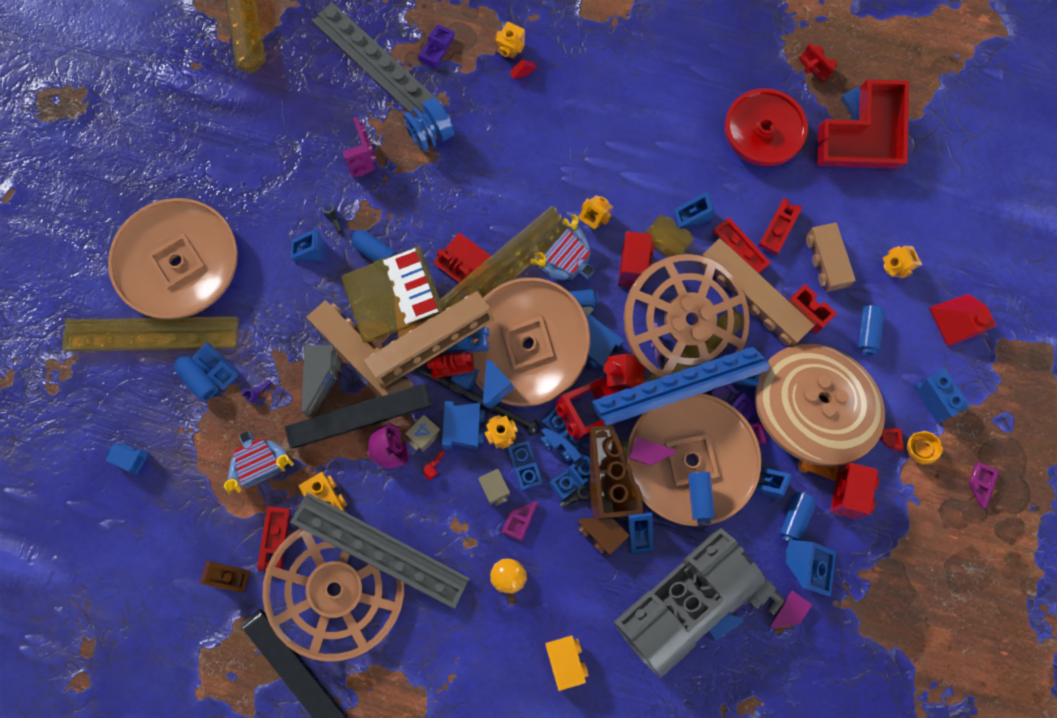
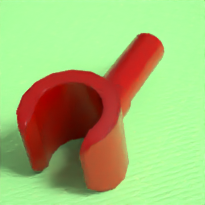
M440 450L435 459L424 467L423 473L428 480L433 479L438 474L434 467L445 454L443 450Z

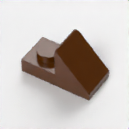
M206 560L199 584L244 593L250 570Z

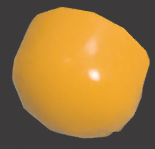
M927 431L914 433L907 443L909 456L915 462L922 465L935 462L943 451L940 439Z
M510 558L501 559L493 565L490 572L491 583L499 592L517 593L526 583V569L517 560Z

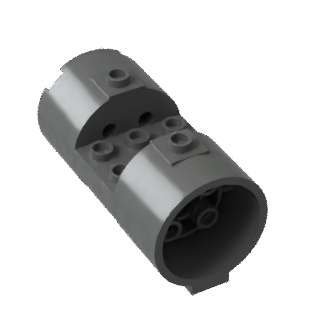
M722 528L712 533L686 556L675 570L651 591H647L613 621V625L628 645L660 679L696 647L695 643L727 614L731 615L766 583L756 563H751L750 559L743 553L744 549Z

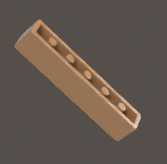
M720 238L702 254L703 257L717 262L733 275L746 297L749 312L753 316L759 317L768 330L774 331L784 345L795 346L815 326ZM699 262L705 271L707 264ZM715 268L713 276L716 277L717 282L722 287L730 290L733 297L737 296L738 293L730 280Z
M476 291L455 305L448 307L437 316L428 319L427 322L417 328L410 330L399 339L392 341L379 351L372 353L364 361L383 389L495 319L488 304L479 292Z
M325 300L306 317L310 324L381 396L415 386L409 378L405 377L403 379L401 377L383 389L380 387L364 359L380 349L378 347L373 349L369 345L370 339L363 332L359 334L355 330L356 325L348 317L344 319L340 315L342 311L334 303L330 305Z

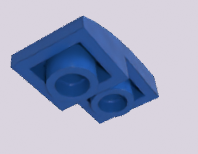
M555 405L540 421L549 430L565 438L577 451L589 437L587 436L575 442L573 436L568 433L563 418L558 415Z
M547 428L541 430L543 437L540 439L547 449L551 448L555 452L561 447L560 453L567 462L571 461L572 464L581 459L582 456L565 438Z
M529 440L507 447L521 490L542 484Z
M587 455L548 483L561 501L590 481V459Z

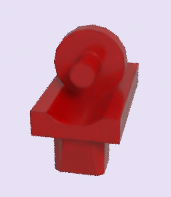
M810 43L798 59L806 66L804 69L806 74L812 72L824 83L837 68L838 63L834 59H827L823 55L824 49L820 45L814 46Z

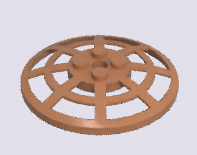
M692 254L664 258L643 271L629 291L623 317L625 335L633 355L647 371L658 378L671 375L677 363L699 365L714 359L723 351L728 342L737 347L736 352L742 351L747 340L750 322L746 297L733 275L717 262ZM691 260L705 263L707 266L704 276L695 273L679 275L673 263ZM665 266L670 278L664 281L652 296L641 292L640 289L645 281L654 272ZM715 268L730 280L738 293L737 296L729 299L723 288L712 280ZM682 281H701L698 293H687ZM674 285L678 294L677 297L672 299L670 303L659 299L668 287ZM710 286L718 292L723 302L713 306L711 301L706 298ZM637 299L648 304L646 313L648 331L635 336L633 309ZM742 304L744 317L741 339L732 334L734 326L732 307ZM655 307L665 311V325L658 328L654 327ZM727 310L728 317L726 330L716 326L717 314ZM688 313H692L695 316V323L693 325H689L686 322ZM668 333L677 342L673 352H670L658 338L659 336ZM712 334L723 339L716 349L708 353L705 341ZM651 340L657 350L669 359L663 371L647 359L639 347L640 343ZM686 345H697L699 358L690 359L680 356Z
M299 529L281 543L266 569L263 581V603L269 624L276 635L289 648L310 659L342 661L369 651L379 644L395 624L402 607L404 583L396 579L395 602L382 599V579L378 569L368 564V566L356 572L353 567L347 564L350 554L342 550L338 561L325 563L320 550L336 547L327 542L316 544L310 533ZM302 537L308 549L295 560L289 571L277 568V562L285 550L294 541ZM311 556L317 568L309 577L296 574L300 565ZM373 574L375 581V596L362 593L361 580ZM272 576L286 580L284 596L287 610L274 616L270 600ZM292 583L306 586L307 599L295 606L291 595ZM330 583L339 584L341 590L337 596L328 594L327 587ZM358 602L371 605L366 616L359 623H356L351 611ZM378 607L392 611L384 627L373 639L366 642L360 630L372 620ZM312 608L320 615L317 628L315 629L305 623L299 614ZM342 616L348 629L339 632H325L329 618ZM292 618L302 630L314 636L310 650L292 641L279 625ZM352 635L358 646L354 650L339 654L319 653L323 639H340Z

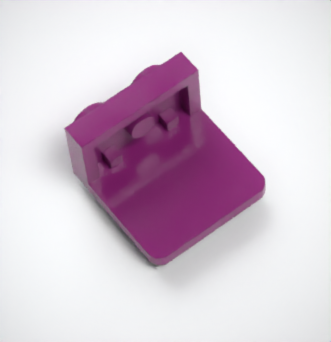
M357 117L353 119L362 145L342 151L352 177L363 176L367 172L375 170L373 162L376 161L363 122L359 123Z

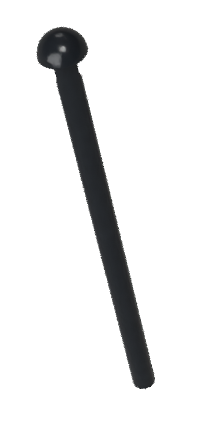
M423 366L413 370L474 403H480L482 407L488 409L483 404V397L444 377L432 379L431 371ZM499 405L488 409L497 415H501V417L507 416L509 421L513 420L515 424L529 430L527 435L532 436L539 432L540 425L537 420H534L533 423L528 422Z

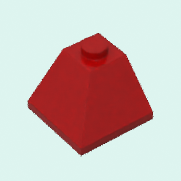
M970 294L929 308L946 346L984 334L997 326L988 307Z

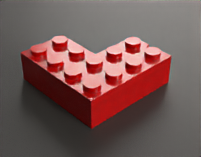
M866 80L860 86L859 120L825 119L818 125V144L821 145L817 148V166L899 169L908 163L909 81Z

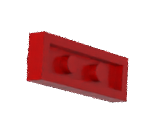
M730 217L713 229L712 233L718 239L723 240L758 274L771 264Z

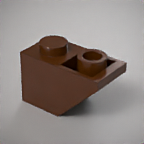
M581 518L577 522L580 526L578 531L586 539L590 537L595 542L593 546L602 556L604 554L609 556L629 537L628 533L614 519Z

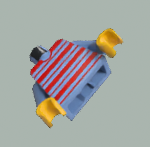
M570 214L572 218L571 224L568 219L563 220V224L571 227V229H567L546 254L542 252L535 253L539 261L536 259H531L530 261L534 266L539 265V268L551 279H568L572 281L578 273L589 279L595 271L594 268L587 264L591 254L590 246L581 227L577 225L579 220L575 214Z
M251 431L245 432L239 436L243 446L233 451L234 457L230 462L228 481L225 482L224 488L228 495H231L230 493L233 489L240 493L241 487L239 482L241 486L249 488L284 472L286 464L289 463L293 466L294 463L288 457L285 449L277 443L266 441L263 438L255 440Z

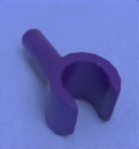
M267 379L253 390L245 389L242 391L241 396L245 397L251 393V398L246 402L254 403L258 399L260 391L270 385L271 381Z

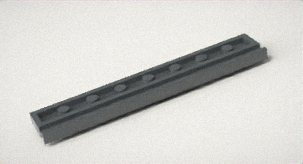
M333 2L318 13L315 19H311L312 24L406 112L408 111L412 115L411 109L417 108L423 114L421 104L435 96Z
M308 492L290 521L296 527L452 609H455L470 579Z

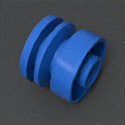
M435 97L421 104L423 114L417 108L411 109L412 115L408 111L402 114L408 134L422 152L429 150L428 144L431 147L436 146L434 136L441 142L454 136V129L449 115Z

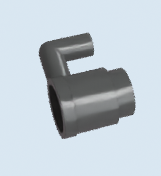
M766 580V583L746 602L758 610L770 597L774 601L767 611L775 616L785 603V598Z

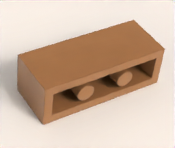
M837 222L812 227L807 234L806 243L812 250L813 265L818 269L820 285L824 288L825 293L849 288L856 280Z

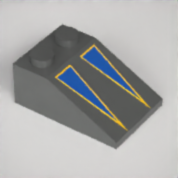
M304 345L301 411L309 419L319 414L338 379L339 371H342V358H339L338 352H335L331 345Z

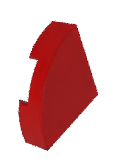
M521 60L510 71V75L513 79L521 78L533 72L537 66L534 62Z
M883 429L880 436L882 443L892 450L903 451L902 429Z

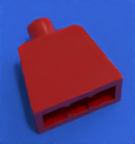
M620 354L607 358L603 369L607 374V386L609 389L618 393L624 389L644 383V367L633 354Z

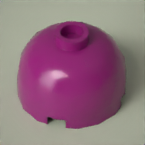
M392 423L383 425L376 429L369 438L368 456L370 460L384 469L397 468L406 464L405 462L409 460L406 441L401 442L398 435L402 433L396 425Z

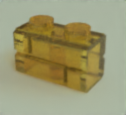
M661 214L645 232V234H652L651 242H655V248L667 257L684 255L694 241L692 234L688 230H681L675 225V221L672 218L664 217Z

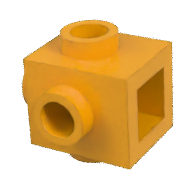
M507 21L502 31L499 30L495 36L496 51L504 57L514 59L517 53H521L524 48L525 29Z
M596 195L591 199H586L581 207L582 211L578 219L595 230L602 224L606 225L612 217L610 212L613 206L604 197Z
M913 246L895 247L888 251L887 256L883 257L884 269L891 277L905 278L913 273L912 270L922 265Z
M495 416L486 424L487 431L484 432L489 444L493 443L496 449L500 447L502 449L507 448L516 440L515 433L518 432L513 420H508L507 416ZM502 427L505 428V431L503 433H498L496 431Z

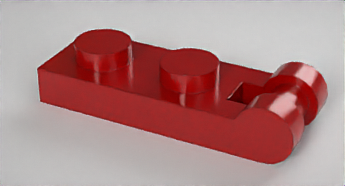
M783 198L758 247L777 256L802 207L799 205L795 206L789 203V200ZM784 210L792 213L791 216L784 213Z
M267 506L257 565L258 571H266L270 562L268 554H274L281 543L287 539L291 509ZM284 553L277 562V568L283 569Z

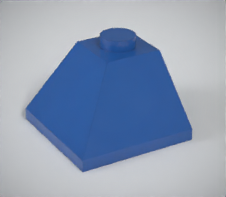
M789 541L786 549V563L804 589L831 597L836 551L814 542Z

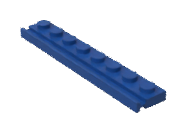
M754 347L746 348L698 366L624 389L609 396H604L592 401L593 408L600 419L604 421V425L607 426L768 371L769 362H765L764 357Z

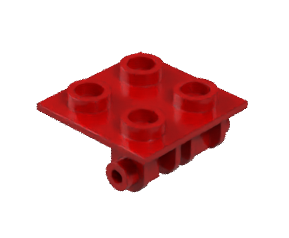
M459 232L444 250L440 249L437 252L436 256L438 258L433 264L466 288L492 256Z
M473 352L439 354L427 361V366L431 369L432 379L474 372Z

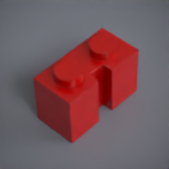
M804 284L788 301L815 325L811 331L817 335L837 312L825 301L820 305L815 300L818 295Z

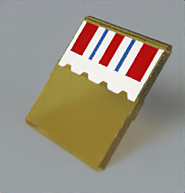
M420 246L388 258L380 259L373 264L344 274L341 277L363 343H368L393 332L407 329L444 311Z

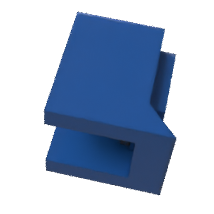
M115 443L109 448L106 461L137 475L149 452L143 449L136 450L124 443H120V445Z

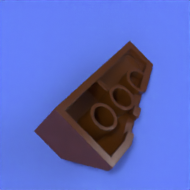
M613 425L590 427V497L592 518L643 514L641 490L632 475L633 471L626 461L623 448Z

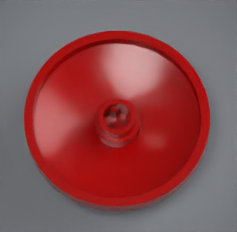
M762 88L748 91L732 103L726 115L724 130L730 147L739 157L755 165L775 166L789 161L800 151L807 137L808 123L803 109L792 97L775 89Z

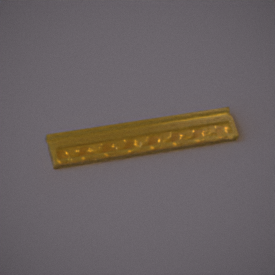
M553 206L547 209L436 302L438 312L427 317L430 319L437 316L448 307L455 305L476 291L484 298L499 285L517 277L531 265V259H538L535 253H545L569 229L563 224V219L557 213V209Z
M238 317L65 319L66 329H64L62 350L65 352L199 350L207 341L216 349H237L239 319Z

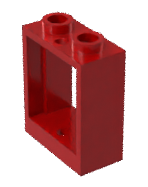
M605 377L566 393L555 402L556 411L563 418L567 431L573 436L575 442L590 436V427L605 425L604 421L600 420L585 427L571 400L591 391L596 400L614 394L608 388Z

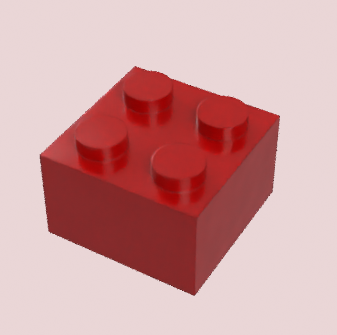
M626 231L622 247L618 286L632 288L642 272L653 264L651 259L654 254L655 242H651L652 234Z
M849 463L838 469L830 513L853 519L870 515L876 505V499L873 497L880 478L877 476L878 469Z

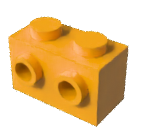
M321 472L298 485L304 497L308 492L347 513L344 508L347 506V503L342 494L337 495L334 490L337 485L331 475L327 476Z
M573 635L545 643L558 691L586 683L585 677L589 675L585 662L580 663L578 654L582 653L578 639L574 640Z

